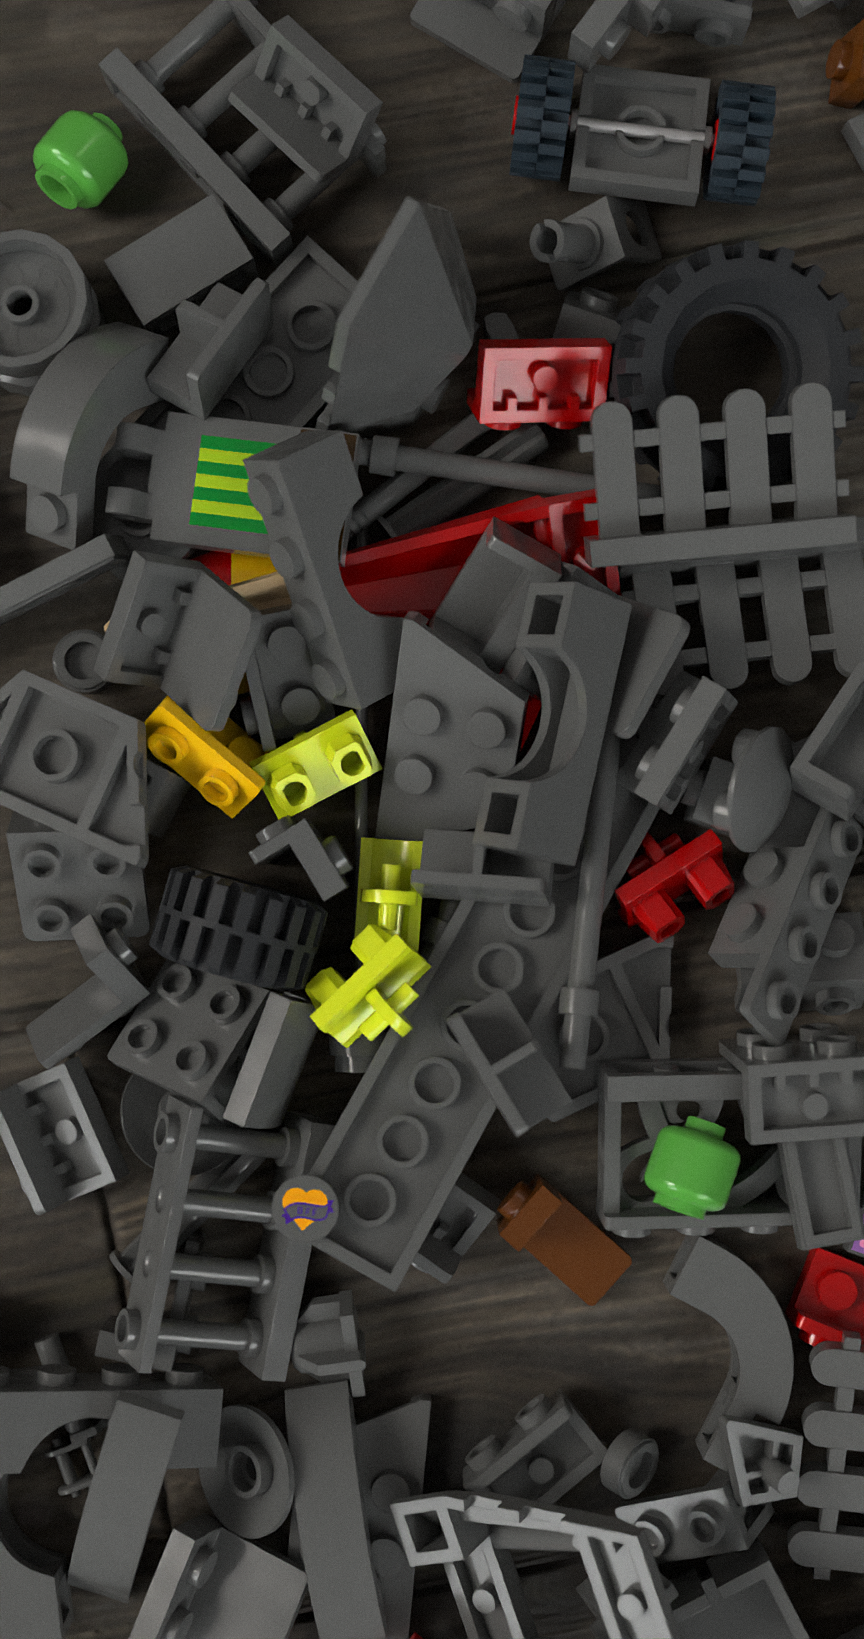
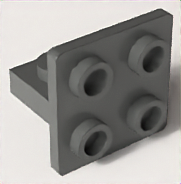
M418 0L410 13V22L424 33L514 84L522 76L524 54H535L566 0Z

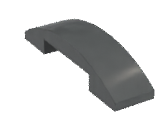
M349 1378L286 1388L284 1390L288 1446L295 1476V1508L307 1583L319 1638L389 1639L379 1574H375L356 1450L359 1440Z
M124 1391L120 1392L80 1521L69 1566L68 1585L129 1603L163 1480L172 1458L185 1413L184 1410Z

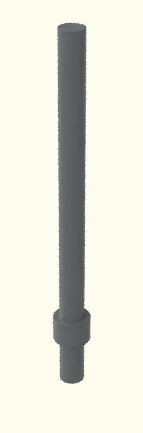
M374 434L373 441L362 439L359 465L369 466V473L394 477L396 471L551 495L595 489L594 475L404 446L400 445V438ZM637 482L638 498L661 496V485Z
M606 731L604 732L586 816L568 987H561L558 1014L565 1015L559 1067L585 1070L590 1022L591 1018H598L600 991L594 990L621 744L620 737Z

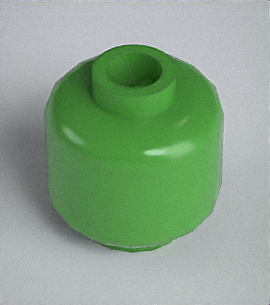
M70 110L62 114L36 144L34 149L35 178L41 190L56 204L67 209H74L76 207L89 209L100 205L124 176L129 164L127 152L122 143L123 135L119 127L110 118L101 113H93L91 115L85 111Z
M688 1116L685 1127L668 1125L660 1129L644 1173L646 1186L656 1192L653 1203L700 1220H704L706 1211H719L725 1207L740 1164L738 1150L731 1144L723 1141L726 1128L701 1118Z

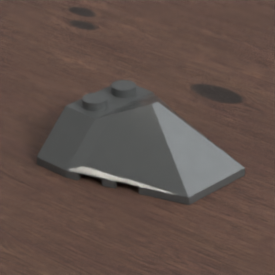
M406 197L337 320L328 367L340 373L337 386L328 381L323 389L321 399L328 402L323 413L318 417L315 429L343 430V432L359 434L362 439H369L374 437V434L383 435L415 426L423 410L433 414L437 409L450 383V380L446 377L466 357L481 327L480 324L475 322L477 298L452 212L441 206H435L431 203L427 204L421 200Z

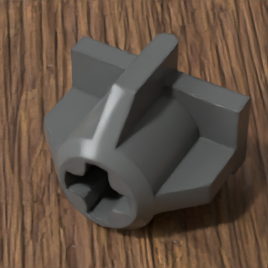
M352 1289L339 1291V1294L312 1297L298 1314L291 1350L293 1367L301 1374L306 1373L321 1383L349 1378L353 1397L366 1396L365 1333L359 1329Z

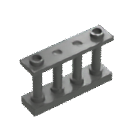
M212 0V3L147 62L139 59L136 63L132 64L116 47L98 65L110 92L207 196L212 193L215 195L230 221L266 260L277 269L294 251L289 232L294 227L291 220L358 159L377 178L386 171V154L383 145L387 141L381 129L374 123L360 157L323 183L315 182L309 175L304 173L275 200L268 197L261 202L246 186L251 182L249 174L278 147L258 130L232 154L225 151L218 156L204 139L208 136L206 128L232 105L228 101L232 86L254 73L271 24L256 9L258 6L257 0ZM232 22L255 48L191 107L187 108L185 105H182L175 110L161 95L166 90L163 83L228 23Z
M169 1095L166 1111L160 1113L154 1128L153 1142L154 1148L157 1151V1157L127 1308H123L119 1312L115 1325V1343L118 1353L138 1373L151 1374L157 1345L237 1350L239 1354L238 1361L259 1379L285 1382L312 1245L310 1243L291 1241L280 1233L273 1221L272 1202L277 1190L284 1182L295 1176L309 1174L335 1125L311 1113L287 1110L284 1127L280 1128L277 1133L201 1123L203 1108L182 1096ZM195 1150L273 1158L276 1163L272 1189L265 1196L188 1188ZM182 1215L262 1222L264 1230L259 1254H256L252 1260L175 1253ZM169 1280L249 1286L251 1296L247 1316L241 1320L240 1324L162 1318Z

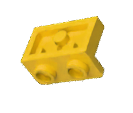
M167 695L144 722L146 723V747L159 761L170 766L195 787L209 803L220 808L230 818L233 819L265 786V780L251 768L249 762L269 751L264 752L263 746L253 737L248 736L247 732L229 717L222 731H206Z

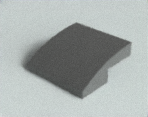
M284 991V994L270 992L223 1118L246 1128H275L283 1123L319 1028L309 1017L316 1011L309 996Z

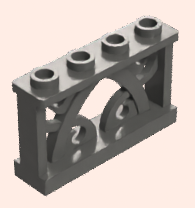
M724 1057L597 1060L596 1085L599 1088L596 1212L606 1230H612L614 1234L622 1237L639 1238L650 1235L651 1229H676L685 1235L706 1236L714 1233L716 1227H740L741 1230L748 1233L771 1234L778 1231V1226L793 1225L777 1143H774L750 1168L735 1177L725 1207L719 1211H706L704 1220L696 1219L653 1203L655 1195L632 1196L623 1188L622 1177L626 1167L636 1157L653 1150L660 1129L668 1126V1123L676 1124L686 1121L684 1117L676 1113L677 1105L681 1101H696L700 1109L697 1118L712 1123L719 1116L724 1100H738V1105L744 1116L742 1073ZM621 1102H635L641 1122L648 1136L633 1140L621 1147ZM862 1136L847 1137L860 1201ZM647 1164L642 1168V1170H641V1172H640V1175H639V1181H640V1182H642V1181L644 1180V1173H645ZM774 1185L776 1192H764Z

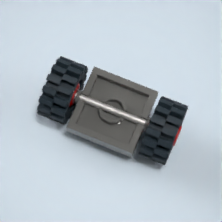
M524 54L519 95H516L511 135H514L510 176L559 182L567 130L570 129L569 138L575 139L568 191L695 207L699 194L703 155H707L703 180L704 200L756 206L766 175V162L769 160L770 141L773 137L774 125L772 124L776 112V105H774L776 100L775 86L723 79L719 87L718 97L716 98L711 126H706L711 79L595 64L589 73L583 70L578 109H572V114L569 115L576 61Z

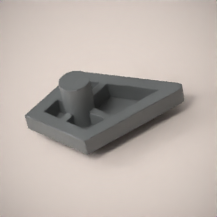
M721 1414L718 1417V1424L735 1501L742 1507L797 1497L800 1482L799 1474L803 1435L795 1429Z

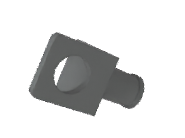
M604 196L560 222L553 219H544L545 225L537 223L530 236V248L534 257L541 262L549 263L558 290H569L622 261L653 264L662 259L646 204L642 200ZM626 216L631 218L637 226L641 237V245H638L630 235L626 224Z

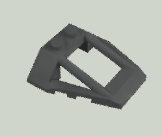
M448 1490L397 1498L389 1504L410 1567L443 1563L468 1639H560L539 1637L509 1549L580 1552L610 1639H682L645 1530L641 1527L616 1517L493 1492Z

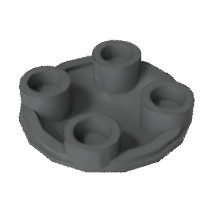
M767 726L761 731L744 728L739 732L732 748V760L735 768L731 775L728 791H723L714 804V826L717 829L728 831L730 839L742 852H756L768 843L781 823L790 801L792 792L790 766L794 761V754L790 737L780 727Z

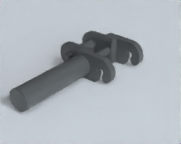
M58 1332L44 1336L34 1342L42 1365L64 1364L70 1366ZM90 1418L75 1420L64 1424L66 1431L70 1433L69 1439L62 1441L59 1436L51 1440L53 1446L46 1449L44 1455L45 1458L55 1457L65 1482L58 1488L59 1495L63 1496L71 1493L72 1498H75L82 1494L81 1489L86 1487L90 1489L97 1466V1460L90 1440L92 1436L100 1433L102 1428L109 1427L111 1420L97 1418L92 1421ZM81 1447L90 1473L77 1477L69 1451Z

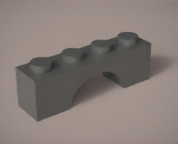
M307 430L243 459L249 477L248 494L252 504L262 515L271 541L269 547L270 557L275 569L285 581L292 602L291 618L295 628L305 639L313 663L311 675L317 690L325 698L326 703L360 710L393 693L403 617L373 614L363 609L349 594L339 570L338 542L341 529L348 513L363 495L343 430Z
M530 582L516 648L532 666L539 683L542 703L540 726L531 749L519 764L503 774L486 778L472 841L473 844L530 860L570 866L576 865L632 604L578 582Z
M125 1363L103 1365L101 1373H76L77 1369L69 1365L43 1364L37 1366L35 1374H10L9 1368L0 1365V1474L21 1473L36 1446L48 1434L66 1423L84 1418L111 1420L121 1391L185 1411L168 1469L216 1468L224 1389L207 1372H204V1368L200 1365L175 1363L171 1373L165 1371L151 1372V1374L138 1373L130 1364Z
M39 1365L10 1369V1374H35L36 1368ZM0 1474V1639H64L74 1620L70 1585L67 1584L68 1565L66 1554L38 1545L20 1529L9 1506V1474Z

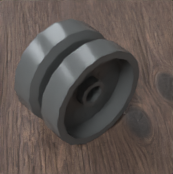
M18 229L0 232V386L8 392L30 396L46 368L70 342L93 328L105 325L106 322L104 307L71 251L49 235Z

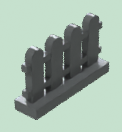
M814 382L802 383L793 389L788 399V415L766 417L763 398L759 393L751 389L735 390L725 398L722 405L723 421L699 423V412L696 404L690 398L682 395L669 396L659 404L656 412L657 428L633 430L631 414L623 404L604 402L598 405L590 418L591 434L578 435L579 452L592 451L596 502L583 504L584 520H597L598 535L583 536L585 563L591 568L856 543V515L837 512V497L849 496V479H836L833 428L846 427L845 410L832 411L830 392L823 385ZM789 432L792 483L770 486L767 434ZM724 439L727 490L704 492L700 441ZM658 445L661 496L638 498L634 447ZM793 501L794 516L772 518L771 503ZM728 508V523L706 525L705 510ZM663 514L664 529L640 531L639 516Z
M856 517V543L618 565L620 585H632V591L621 592L622 597L676 614L675 605L698 603L703 647L680 650L655 698H664L679 672L684 671L686 668L704 666L707 669L708 679L726 688L729 692L736 691L747 678L748 662L768 659L770 660L772 675L778 682L788 686L797 685L810 673L812 669V655L833 653L836 669L841 675L849 678L859 661H864V565L862 560L864 558V517ZM820 563L821 570L800 572L799 565ZM753 570L758 572V577L736 579L735 572ZM694 577L695 584L672 585V579ZM824 589L830 634L809 636L803 592ZM761 596L767 640L745 643L739 599Z
M844 1330L841 1342H820L813 1347L809 1355V1363L814 1378L823 1385L835 1387L833 1403L814 1402L805 1408L801 1417L803 1431L807 1440L813 1445L827 1448L826 1463L806 1462L800 1466L799 1474L800 1482L797 1496L805 1505L820 1508L818 1522H797L789 1528L786 1535L788 1552L791 1559L801 1566L812 1567L813 1579L829 1581L831 1570L864 1573V1527L837 1524L839 1510L864 1513V1467L845 1465L847 1450L864 1452V1406L853 1405L855 1389L864 1390V1344H861L859 1332Z

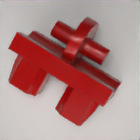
M712 829L706 831L685 846L676 833L657 843L647 832L637 850L639 856L632 859L625 872L630 881L614 890L621 907L618 909V914L627 927L631 928L638 924L656 943H661L679 932L685 925L684 915L673 902L674 899L691 889L706 910L714 909L732 897L734 894V882L723 863L722 842Z

